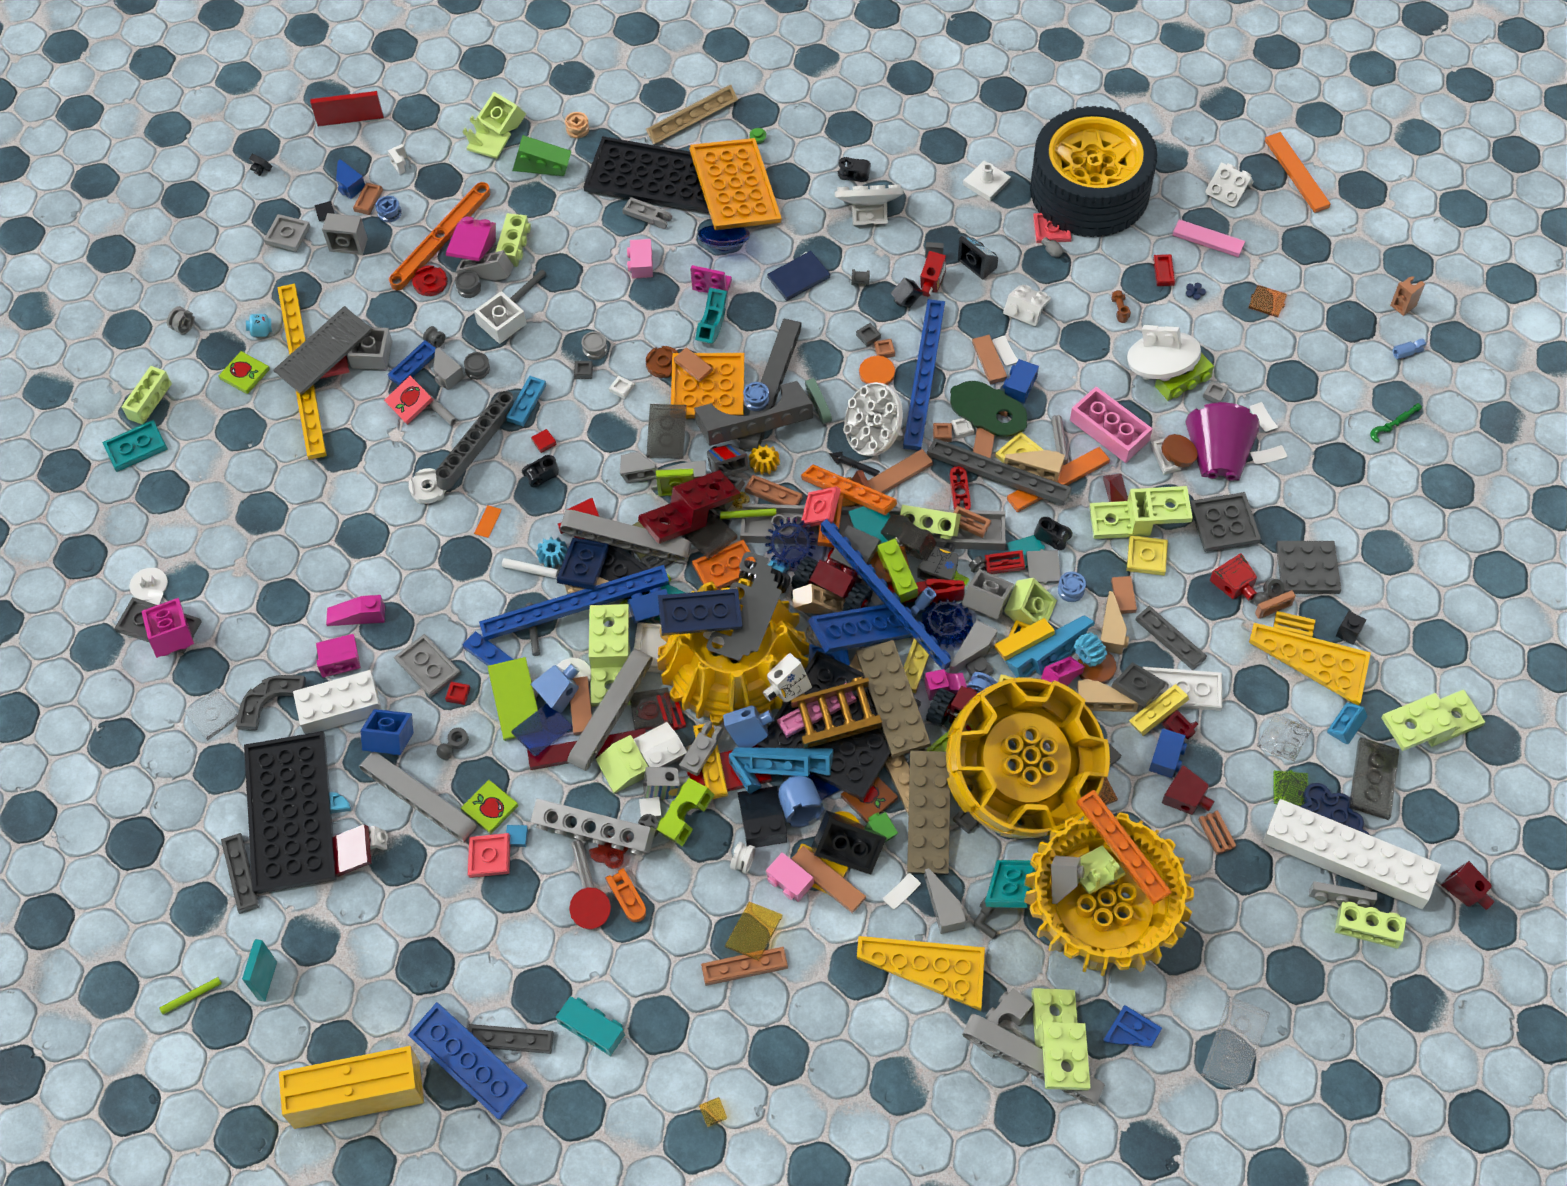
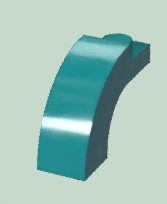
M709 287L705 312L702 320L698 322L695 340L707 343H714L716 341L725 316V303L728 291Z

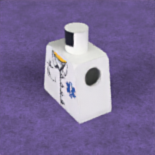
M791 653L783 658L767 674L771 686L764 690L763 694L769 701L778 696L784 702H789L811 689V683L801 662Z

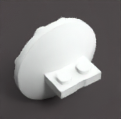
M901 184L888 185V188H885V185L870 186V189H868V186H853V190H849V187H837V191H835L836 198L852 204L853 225H867L870 223L888 224L887 202L904 194Z
M1144 325L1142 328L1143 338L1130 348L1127 355L1130 369L1137 375L1142 376L1143 379L1168 381L1172 377L1192 371L1200 360L1201 348L1199 342L1194 337L1181 333L1179 327Z
M874 382L862 386L849 399L843 431L846 434L848 443L857 453L865 456H877L887 451L895 440L901 441L905 437L901 430L903 419L902 404L896 391L886 384Z

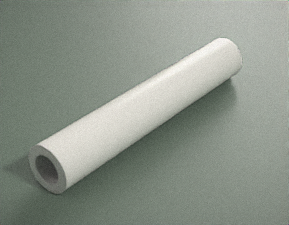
M504 558L502 561V567L555 579H557L559 570L507 558Z

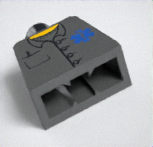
M947 542L943 548L933 546L918 565L917 578L925 581L927 579L954 580L958 567V554L954 553L955 545Z

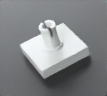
M983 161L963 180V185L990 202L1011 181V176L997 169L991 163Z

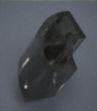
M891 514L881 531V534L888 541L896 538L898 545L904 546L907 554L927 561L937 544L930 531L915 526L904 515Z

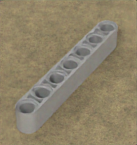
M575 510L565 511L560 530L566 534L608 543L612 546L679 563L687 562L692 545L690 541L680 537L658 544L645 528Z
M637 649L630 653L571 750L567 762L584 771L589 769L653 661L652 656Z
M371 752L359 765L365 774L459 841L465 842L477 828L473 820L377 752Z
M971 1014L962 1034L964 1038L1045 1081L1043 1049L979 1015ZM1061 1062L1062 1069L1070 1072L1071 1065L1067 1062ZM1090 1075L1091 1088L1089 1090L1061 1091L1088 1105L1097 1106L1105 1084Z

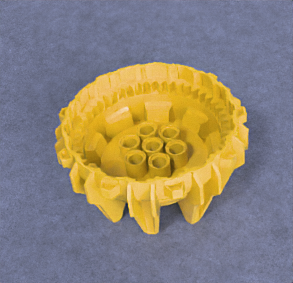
M740 578L738 582L750 587L753 584L752 581ZM713 581L701 586L697 592L714 591L717 589ZM737 587L739 599H741L745 592L743 588ZM779 599L759 650L750 653L748 656L743 655L741 660H738V663H731L730 661L734 659L724 655L713 656L712 654L715 652L709 651L706 647L709 639L703 636L704 632L662 636L660 628V637L667 643L658 647L657 665L658 670L665 671L661 674L663 685L673 687L669 693L671 699L674 702L681 701L682 709L684 711L691 709L696 713V718L698 719L704 716L710 718V722H713L715 726H720L724 722V714L751 705L755 706L759 714L768 710L780 709L784 701L778 696L769 701L764 696L763 691L771 686L767 674L789 653L795 658L801 659L804 670L808 665V658L804 656L809 654V643L806 642L805 633L795 629L799 624L800 614L798 612L791 613L790 602ZM723 630L716 632L731 636L733 630ZM712 641V646L715 649H720L723 647V645L717 644Z
M1121 812L1115 818L1172 891L1169 896L1153 906L1085 814L1083 821H1077L1073 817L1065 820L1063 831L1053 829L1050 833L1049 843L1042 841L1039 843L1038 853H1034L1030 861L1031 866L1036 872L1027 874L1025 878V886L1033 890L1026 892L1024 902L1030 904L1029 910L1032 917L1040 918L1044 922L1038 928L1037 937L1045 936L1050 941L1048 948L1050 952L1054 950L1058 952L1064 951V955L1070 959L1079 955L1085 957L1082 972H1086V969L1101 971V976H1104L1108 963L1116 964L1119 970L1136 968L1139 972L1144 971L1145 961L1151 960L1156 965L1159 964L1162 958L1159 947L1172 948L1177 943L1178 938H1183L1186 927L1181 922H1188L1192 911L1185 903L1194 898V888L1188 886L1191 875L1185 874L1182 868L1185 860L1175 856L1173 853L1176 846L1171 839H1161L1158 836L1159 830L1156 829L1154 832L1144 826L1142 820L1139 823H1135L1129 819L1128 814ZM1103 846L1125 871L1126 875L1113 881L1114 884H1107L1091 894L1078 883V886L1060 902L1052 904L1051 864L1055 856L1081 857ZM1127 893L1131 898H1124L1121 894ZM1101 899H1108L1111 903L1104 904ZM1087 904L1091 909L1085 910L1081 905ZM1123 912L1127 915V918H1121L1117 913ZM1104 918L1107 923L1102 924L1097 919Z

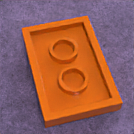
M743 539L693 560L692 565L703 585L713 581L716 589L720 590L739 581L740 562L744 553L750 552ZM753 557L746 558V560L756 562Z

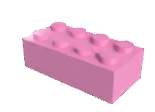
M1098 387L1092 389L1071 410L1070 421L1125 463L1150 441L1153 428Z

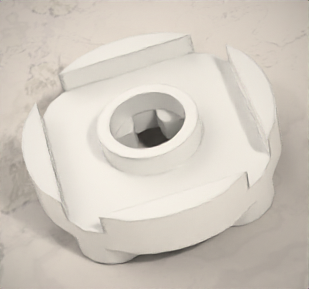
M435 469L419 470L415 473L416 476L410 479L409 491L417 503L428 504L444 498L446 490H442L437 486ZM427 483H429L430 486H431V487L428 488V489L423 488V487H426V484H427Z

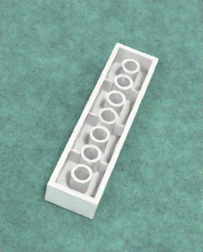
M1282 799L1279 800L1262 841L1265 845L1420 909H1423L1430 899L1441 866L1437 862Z

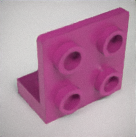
M694 265L690 268L692 290L705 293L709 292V287L725 291L729 290L732 277L725 275V272Z
M354 634L316 643L319 659L316 662L322 678L361 668Z

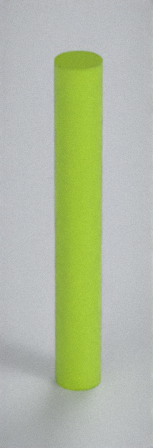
M776 508L720 512V519L776 515Z
M216 977L159 1007L164 1015L221 985L222 982L219 977Z

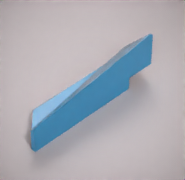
M736 747L732 751V756L736 757L744 765L743 768L748 773L809 776L811 771L830 775L833 749Z

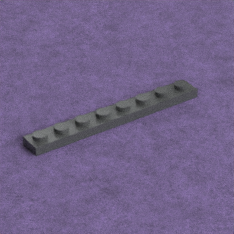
M936 438L927 451L929 457L953 466L963 467L967 471L1063 506L1071 493L1072 488Z

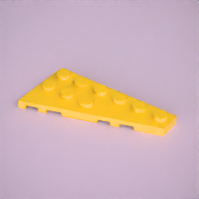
M1258 623L1253 624L1249 639L1250 644L1355 705H1360L1371 652Z
M858 937V960L981 1011L985 947Z

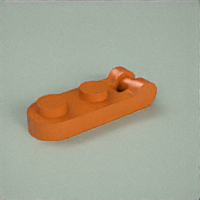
M622 868L618 870L617 874L605 877L608 886L626 917L632 922L642 921L646 916V908L625 869ZM621 880L624 882L619 886L616 885Z

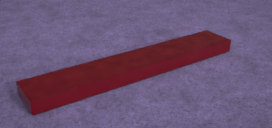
M645 728L610 734L595 759L613 743L630 735L635 739L646 733ZM577 741L528 749L530 770L568 764V756Z

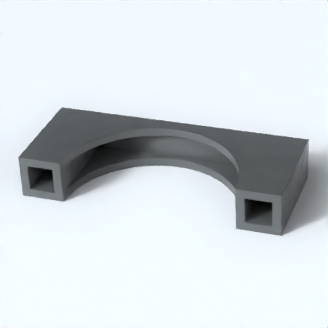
M794 381L780 385V401L773 408L763 413L749 416L730 415L719 411L712 403L695 407L694 411L696 424L709 446L812 419V402L799 382Z

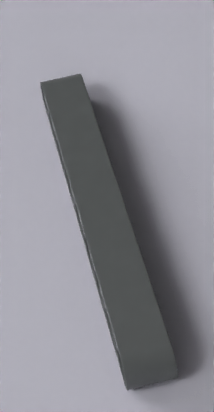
M783 319L761 379V383L765 384L769 390V404L761 411L750 410L749 415L763 413L775 406L781 389L780 385H782L801 332V322ZM766 431L741 437L739 448L750 451L753 448L758 449V445L761 446Z

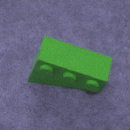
M522 135L512 171L564 176L571 150Z

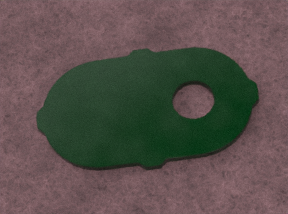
M966 381L951 388L950 404L953 411L958 416L971 422L974 427L982 428L1000 437L1014 436L1026 430V409L1020 402L1005 395L1004 391L994 389L979 381ZM1006 411L1011 414L1012 419L1007 423H1003L997 420L996 415L999 412Z

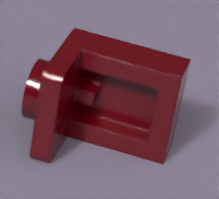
M1176 710L1168 716L1162 725L1167 730L1186 735L1185 738L1189 739L1196 733L1194 729L1198 723L1196 721L1190 723Z

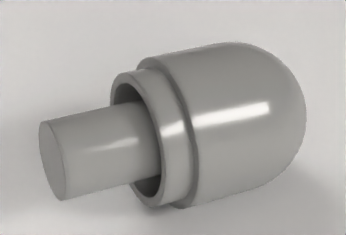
M1047 237L1043 238L1041 242L1046 246V252L1052 257L1058 258L1063 254V247L1057 241H1050Z

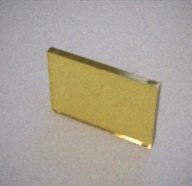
M749 901L725 947L759 961L783 917L782 914Z

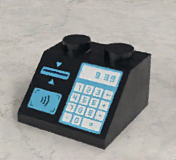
M961 236L959 238L958 261L982 280L997 269V255L987 249L983 243L978 242L973 237Z

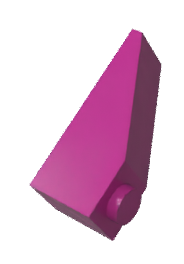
M381 595L360 596L327 608V626L385 623V604Z

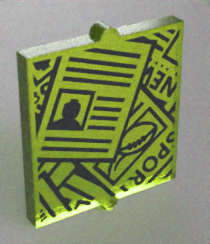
M1274 770V804L1277 805L1280 799L1299 807L1305 804L1303 794L1308 786V773L1293 772L1292 770H1289V772Z

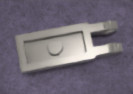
M632 197L623 208V214L655 224L663 229L668 225L666 221H670L673 217L670 212Z
M707 721L701 733L697 735L682 759L679 767L698 776L715 749L717 741L723 732V727L718 726L712 738H710L707 734L712 728V722Z

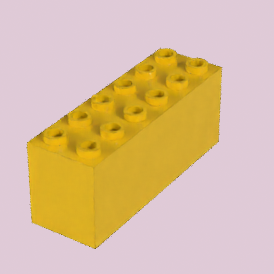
M411 1046L279 1072L282 1116L294 1129L424 1103L420 1061Z

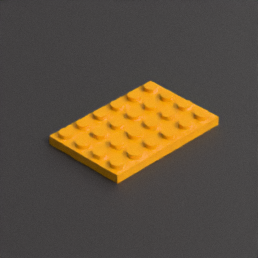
M755 138L690 145L689 150L715 230L781 223L782 218Z

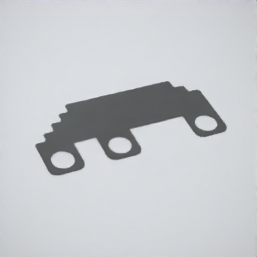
M751 552L744 553L739 568L742 571L756 575L753 584L750 587L734 582L730 589L741 587L745 592L743 598L739 599L740 605H743L741 611L742 629L733 630L731 636L716 631L713 632L706 646L709 651L741 660L743 655L748 656L751 651L757 652L759 650L782 592L780 589H777L778 582L774 581L775 574L770 573L772 567L767 565L769 558ZM748 557H754L757 560V565L752 569H748L744 564ZM715 637H722L724 639V646L722 648L715 649L712 646V640Z

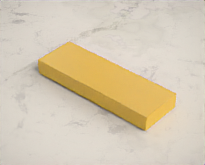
M1043 618L999 641L994 646L1006 661L1055 635V630Z

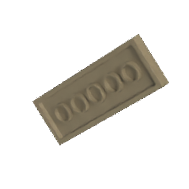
M894 640L857 650L856 656L864 678L869 679L868 690L876 713L880 715L881 727L892 758L910 753V751L931 747Z
M910 751L907 873L925 874V869L929 868L934 874H949L950 788L947 782L949 773L946 766V752Z

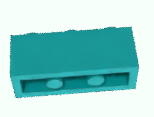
M570 996L556 1016L558 1024L611 1057L625 1036L622 1028L623 1025L614 1019L612 1021L608 1020L599 1009L595 1008L592 1010L587 1007L588 1004L579 997L575 999Z

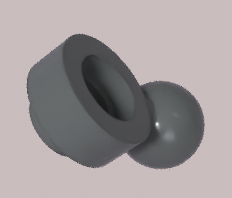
M1268 579L1263 586L1264 592H1257L1253 597V603L1258 606V604L1269 600V597L1274 598L1282 595L1284 592L1283 582L1279 579Z
M459 727L452 729L447 737L448 743L440 744L437 747V756L441 759H448L452 755L453 748L461 749L465 747L469 741L466 731ZM458 738H462L461 741L456 742Z

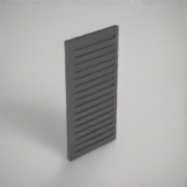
M344 306L273 371L302 395L369 335L373 329Z

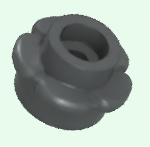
M978 556L969 564L971 572H977L979 569L983 571L986 568V559Z

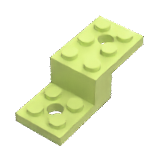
M1187 486L1130 489L1128 501L1090 503L1089 505L1094 539L1150 536L1153 524L1192 522L1193 519ZM1171 502L1175 507L1169 508L1165 504ZM1112 517L1115 519V522L1109 523L1106 521V518Z
M629 604L590 606L589 661L591 665V706H599L608 691L605 688L606 685L613 683L631 653L629 646ZM607 621H613L614 625L611 627L604 626V623Z
M1464 689L1442 699H1439L1436 693L1387 712L1381 717L1402 751L1426 741L1433 747L1485 724L1484 719ZM1451 712H1459L1461 718H1455ZM1405 723H1413L1415 725V729L1407 728Z
M1033 988L1031 995L1035 1046L1043 1049L1045 1089L1089 1090L1091 1087L1085 1023L1077 1022L1075 990ZM1051 1006L1057 1007L1060 1012L1059 1016L1052 1015L1049 1008ZM1061 1062H1068L1071 1065V1071H1064L1061 1067Z

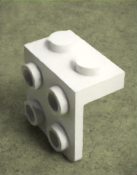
M1221 162L1205 193L1230 207H1236L1247 186L1251 188L1254 181L1251 177L1252 175L1248 172H1240L1236 170L1235 166L1229 163L1226 165Z
M1019 285L1008 295L1003 314L1036 326L1042 308L1050 302L1051 297L1047 296V293L1043 291L1037 292L1032 290L1028 285Z

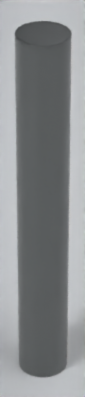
M540 270L510 299L516 303L546 275V272Z
M527 603L526 607L533 605V603ZM532 626L529 627L532 655L539 656L540 648L537 627Z

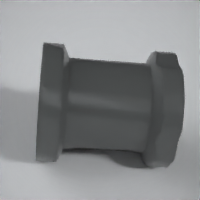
M852 269L851 285L866 284V286H869L870 270L862 272Z

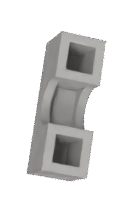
M1012 988L1009 993L1007 991L1004 992L998 1001L1000 1004L996 1009L992 1007L985 1018L996 1025L1003 1020H1010L1020 1026L1032 1011L1033 1003ZM976 1045V1046L979 1047L982 1051H984L987 1055H989L991 1058H993V1057L995 1056V1054H993V1053L987 1051L986 1049H984V1048H982V1047Z

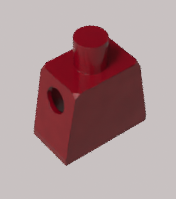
M1183 765L1164 794L1162 803L1193 815L1198 806L1209 812L1215 801L1205 796L1209 785Z
M1470 861L1452 871L1441 884L1443 888L1468 907L1478 902L1487 910L1495 902L1487 894L1492 887L1491 883Z

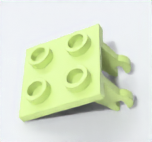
M472 115L470 122L474 125L476 134L471 129L467 131L466 127L463 129L462 132L469 142L466 149L497 159L511 133L507 132L500 135L483 125L478 117L474 119Z
M1103 846L1081 856V865L1084 866V878H1080L1079 883L1089 894L1126 875L1125 871Z

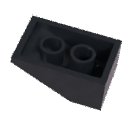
M777 786L760 788L751 794L747 791L737 792L746 846L751 845L757 848L787 843V831Z
M826 810L811 848L815 856L871 875L886 841V836L845 816Z

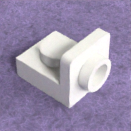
M401 144L388 150L390 162L399 175L405 173L404 165H406L404 158L407 157L405 147Z
M376 826L369 827L370 850L375 848L383 851L386 850L388 840L386 831Z

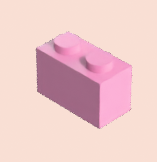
M651 239L630 240V247H627V256L631 259V261H627L628 272L631 271L632 278L653 277Z
M783 852L766 869L768 882L774 887L779 886L782 888L783 894L790 900L794 898L799 902L814 884V878Z

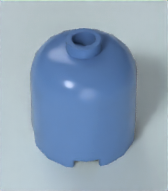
M791 776L781 784L778 797L786 822H789L791 827L808 826V821L814 818L819 820L824 815V805L814 782L806 776Z

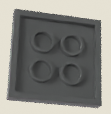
M1245 492L1190 501L1191 512L1204 552L1260 543L1261 537Z
M1277 541L1276 551L1280 580L1284 584L1283 594L1293 590L1294 594H1340L1341 583L1335 541Z

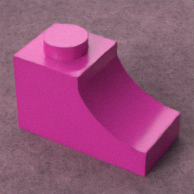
M1070 656L1046 666L1041 679L1048 682L1055 680L1068 686L1073 679L1083 673L1085 667Z
M945 669L925 673L924 684L929 701L933 700L940 688L957 694L961 686L967 687L963 672L947 673Z

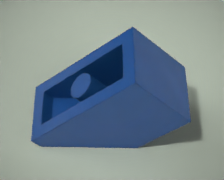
M341 159L338 160L336 175L338 191L352 199L365 186L363 176Z

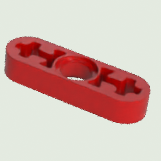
M960 466L953 467L950 470L949 477L953 509L955 510L957 506L960 507V501H963V507L966 510H971L966 470ZM956 474H959L960 482H957ZM961 488L965 490V493L959 495L955 490Z

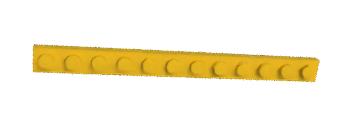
M295 283L277 287L289 355L306 341ZM313 384L302 395L296 391L305 447L309 460L327 456Z

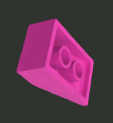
M462 218L457 223L447 248L446 256L480 261L496 242V223L490 222L487 219Z
M179 598L141 611L147 637L156 658L167 656L171 652L186 649L194 644Z

